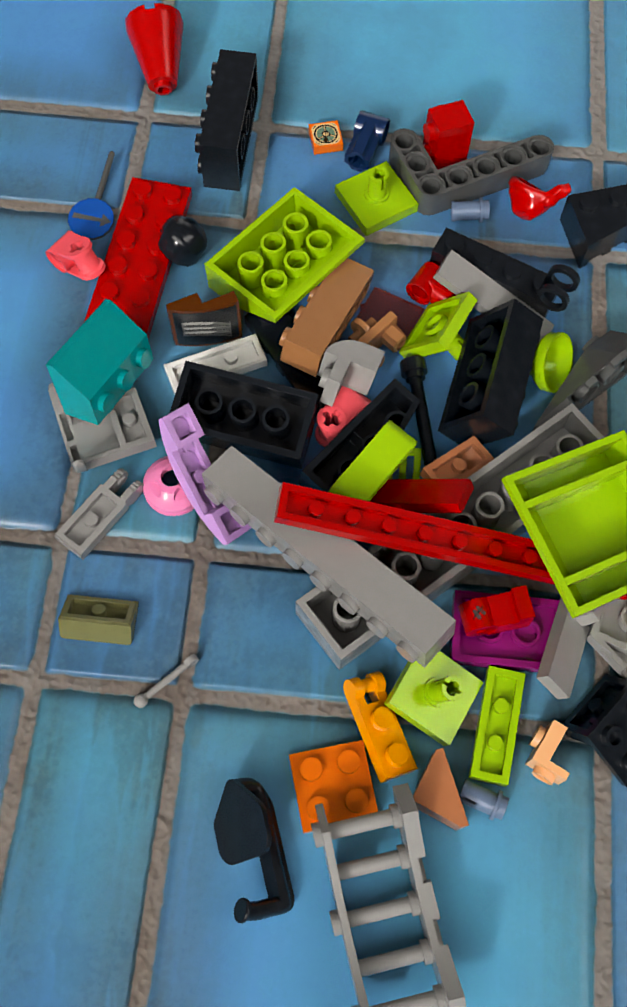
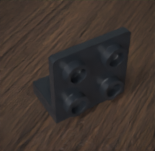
M605 674L562 724L568 727L565 732L567 737L591 745L621 785L627 787V679Z

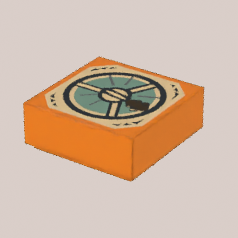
M338 120L309 124L308 132L314 155L343 151V140Z

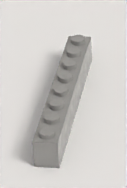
M230 446L202 473L206 487L204 492L214 504L219 506L222 503L230 510L231 516L240 525L245 526L248 524L256 531L257 537L263 544L270 548L273 545L278 548L290 566L295 569L301 567L310 574V580L316 587L324 592L329 590L336 595L339 604L352 615L358 613L367 621L368 628L375 635L382 639L385 636L397 645V651L407 661L414 663L416 660L425 668L454 635L456 620L354 540L275 523L274 517L281 483L233 446Z

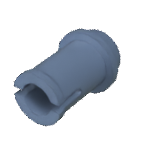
M479 197V201H451L452 222L479 220V223H483V219H489V200H483V197Z
M465 779L459 794L462 804L488 814L489 819L492 821L494 818L502 820L509 802V798L503 795V791L499 790L496 793Z

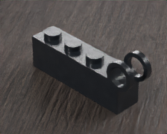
M447 227L433 248L430 262L440 266L446 255L451 250L455 251L545 318L550 310L555 312L565 310L570 302L567 292L575 291L580 283L579 274L569 266L556 264L550 268L548 273H545ZM554 273H563L569 276L573 283L565 284L560 282ZM556 296L562 300V303H554Z

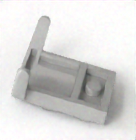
M49 384L48 391L72 467L76 473L85 472L89 469L157 447L136 387L128 390L117 402L113 410L107 414L99 425L65 414L54 384Z

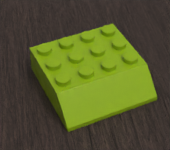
M625 430L512 473L501 479L572 619L627 595V433Z

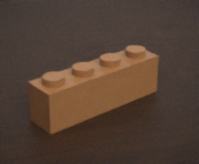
M347 258L321 282L320 286L317 285L310 291L307 299L308 304L306 307L301 305L297 310L293 327H286L279 341V345L283 347L280 361L316 377L326 349L331 344L338 342L367 295L375 270Z

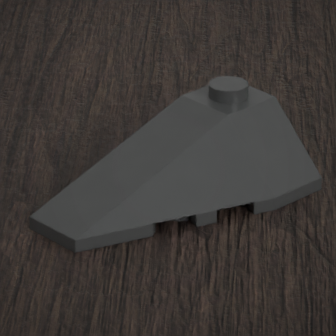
M610 330L600 338L594 336L583 346L582 350L584 352L532 431L571 403L578 410L582 409L627 376V333Z

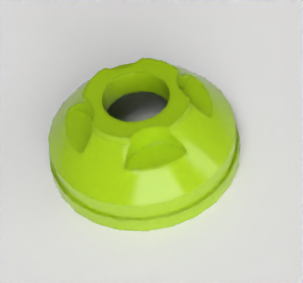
M550 332L539 340L533 359V367L529 375L532 376L533 381L540 390L557 393L571 372L573 345L568 334L564 332Z

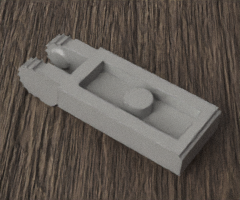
M119 468L103 485L100 484L55 533L56 540L84 560L126 513L129 506L134 504L137 498L140 497L144 484L136 480L120 497L117 496L115 493L124 485L129 476L127 471Z

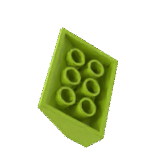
M294 187L204 264L208 286L219 296L234 291L239 300L240 309L276 323L363 245L365 238Z

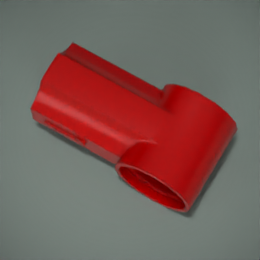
M428 261L421 266L406 286V291L411 299L423 305L429 302L435 303L456 295L433 279L439 265Z

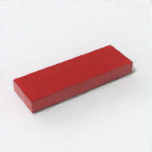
M388 479L370 502L417 513H462L474 490L471 479Z

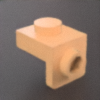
M555 719L546 727L539 725L529 742V745L534 747L525 763V765L533 769L532 775L548 785H553V783L559 785L565 782L570 775L569 772L550 761L568 727Z

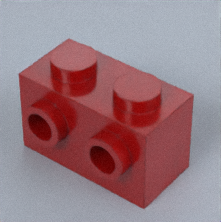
M463 100L444 105L441 104L428 109L427 120L423 125V146L438 170L467 160L475 122Z

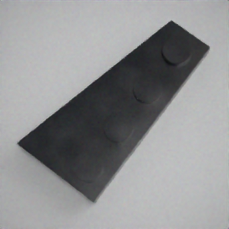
M247 313L244 316L245 324L252 334L257 335L261 347L266 354L269 353L281 375L286 377L293 388L319 394L320 401L324 388L318 386L321 377L318 375L314 377L280 361L283 347L279 345V341L285 328L293 327L294 318L286 313L274 323L252 313ZM320 402L319 410L323 408L326 404Z

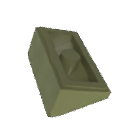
M68 594L58 618L60 636L65 639L131 645L139 602Z

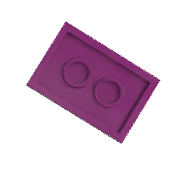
M454 591L452 617L456 620V625L450 645V658L459 665L487 668L490 665L508 670L538 672L560 600L530 597L536 617L528 627L490 635L484 634L468 637L464 631L458 606L471 599L497 594Z

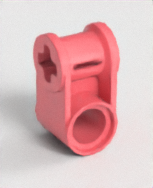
M70 230L45 252L49 261L59 271L71 274L85 281L97 278L106 267L104 261L94 253L91 240Z
M342 386L333 406L325 405L317 413L316 441L326 447L372 401L365 395Z

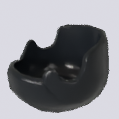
M183 215L171 216L160 230L162 233L158 246L169 260L177 265L187 267L199 261L206 249L207 237L203 227L196 220Z

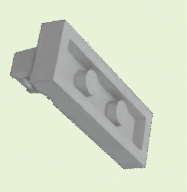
M560 598L536 676L557 700L567 699L571 696L590 629L589 626L600 621L604 605L572 619L565 603Z

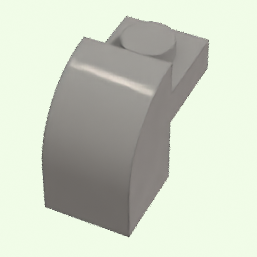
M342 340L331 344L324 353L317 374L321 377L318 386L324 388L319 402L332 407L342 386L367 396L385 351L355 340Z

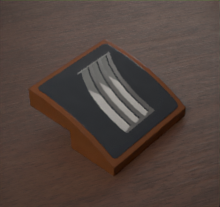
M234 291L202 303L198 293H194L166 304L175 345L209 346L242 337L240 305Z

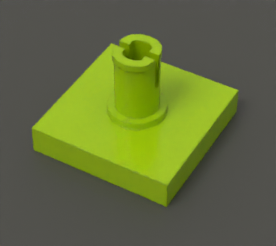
M387 161L335 185L334 193L365 236L418 211V202Z
M468 291L428 304L399 353L404 358L410 356L424 357L448 351L455 360H458L464 341L458 332L478 300Z
M439 651L425 668L416 660L414 663L408 661L384 705L441 745L450 746L484 682Z

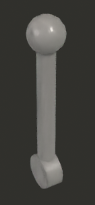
M195 654L188 656L180 666L147 692L137 694L133 700L134 705L138 708L145 707L148 699L186 669L197 664L199 658Z

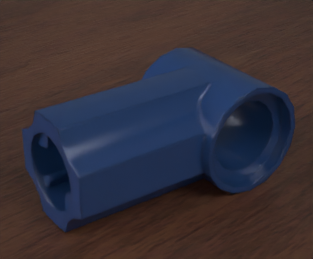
M362 110L359 112L354 126L353 138L344 162L351 169L359 172L369 169L378 146H382L386 140L390 119Z

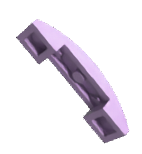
M189 403L158 419L162 441L172 469L191 505L209 530L223 545H228L250 530L252 527L248 524L245 526L240 525L231 516L230 510L222 503L219 506L214 504L204 492L206 487L202 473L211 465V462L199 441V438L205 434Z

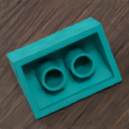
M105 299L46 363V367L65 414L99 425L107 414L113 410L122 396L131 389L133 383L143 371L150 366L154 358L147 334L114 302Z

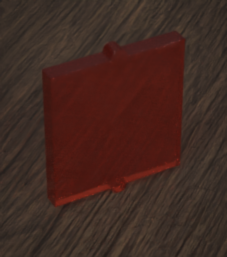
M374 287L365 304L360 305V312L356 318L366 322L370 317H373L378 322L391 310L398 316L397 326L406 335L407 340L422 316L424 308Z

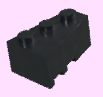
M627 184L568 195L560 221L579 268L587 265L588 261L600 254L603 256L609 253L622 242L627 243Z

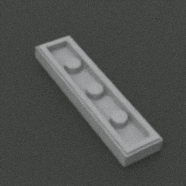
M453 250L446 255L433 276V279L455 295L469 291L478 300L473 308L481 314L512 299H517L544 319L540 331V339L550 333L554 327L553 323Z

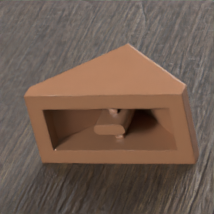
M444 748L437 749L431 755L412 795L418 810L457 831L467 827L469 823Z

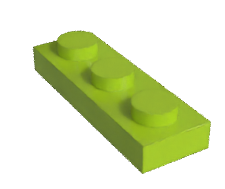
M488 666L468 778L503 787L509 785L525 673Z

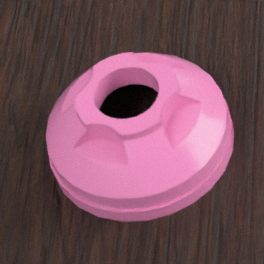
M165 456L155 461L147 469L143 479L144 496L151 508L166 516L187 514L194 510L185 495L180 483L175 486H167L162 482L163 475L173 470L168 456Z

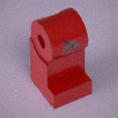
M526 585L512 588L509 592L471 599L458 606L464 631L468 637L484 634L490 635L528 627L536 617Z

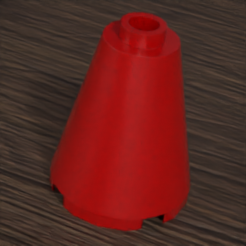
M154 3L155 8L146 10L145 5H141L130 11L125 18L126 32L148 88L158 95H167L178 84L184 23L179 10L171 5Z

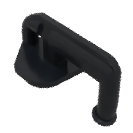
M253 778L229 779L225 784L214 820V831L220 856L229 865L239 864L259 857L268 898L257 901H249L243 897L240 898L234 907V918L236 922L243 924L246 921H257L285 914L294 905V894L273 803L263 786Z

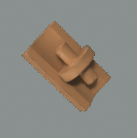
M390 310L378 322L373 317H370L366 322L360 318H355L350 323L353 333L348 337V340L360 341L378 349L384 344L395 353L405 345L406 335L397 326L398 316ZM383 356V359H382V361H381V364H380L379 368H380V367L382 366V364L384 363V361H385V356Z

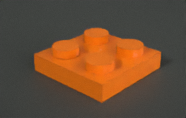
M363 740L289 754L303 834L312 832L311 823L318 822L315 808L317 804L323 803L328 823L378 812Z

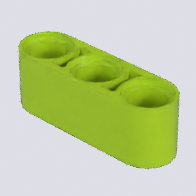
M389 420L337 479L328 492L370 502L412 452L418 441L393 421Z

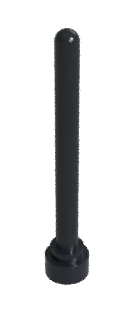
M410 356L401 360L400 370L402 378L406 379V383L410 384L411 393L420 400L415 410L425 467L437 459L423 381L428 371L424 357Z

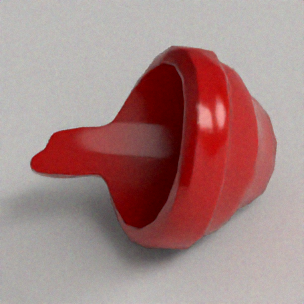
M512 176L508 182L511 209L517 217L527 221L542 215L572 191L569 183L559 184L545 192L518 176Z

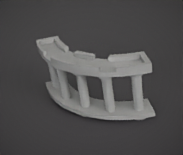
M408 783L392 786L395 803L389 804V809L328 823L323 803L315 805L318 822L311 823V829L316 848L323 847L336 906L335 910L329 911L334 936L342 935L358 1005L351 1007H466L465 995L448 944H443L437 920L441 917L432 881L426 878L422 857H426L419 812ZM392 825L394 829H400L402 844L396 845V850L336 864L332 840ZM398 866L402 870L408 869L412 891L406 892L407 896L346 911L341 880ZM411 913L413 917L419 915L424 939H420L418 945L357 959L350 928ZM424 962L425 966L432 964L437 984L432 985L431 991L369 1006L362 977Z

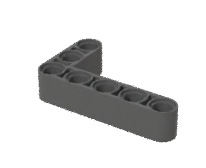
M402 128L394 131L391 136L388 160L392 169L418 202V212L430 216L451 209V201H473L479 199V197L509 188L508 182L512 176H518L528 181L545 174L552 157L554 143L545 135H534L438 170L417 134L410 129Z

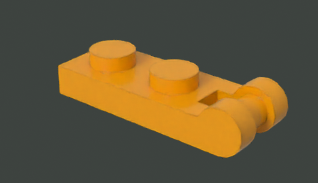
M380 671L366 674L364 679L354 677L345 680L343 690L379 782L383 783L417 770V765L395 712L384 705L388 697L384 675ZM366 693L369 694L372 703L367 704L364 697Z

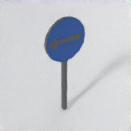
M110 151L95 198L79 201L72 207L68 215L71 231L83 237H88L90 240L104 237L114 225V214L111 207L101 200L115 156L113 151Z

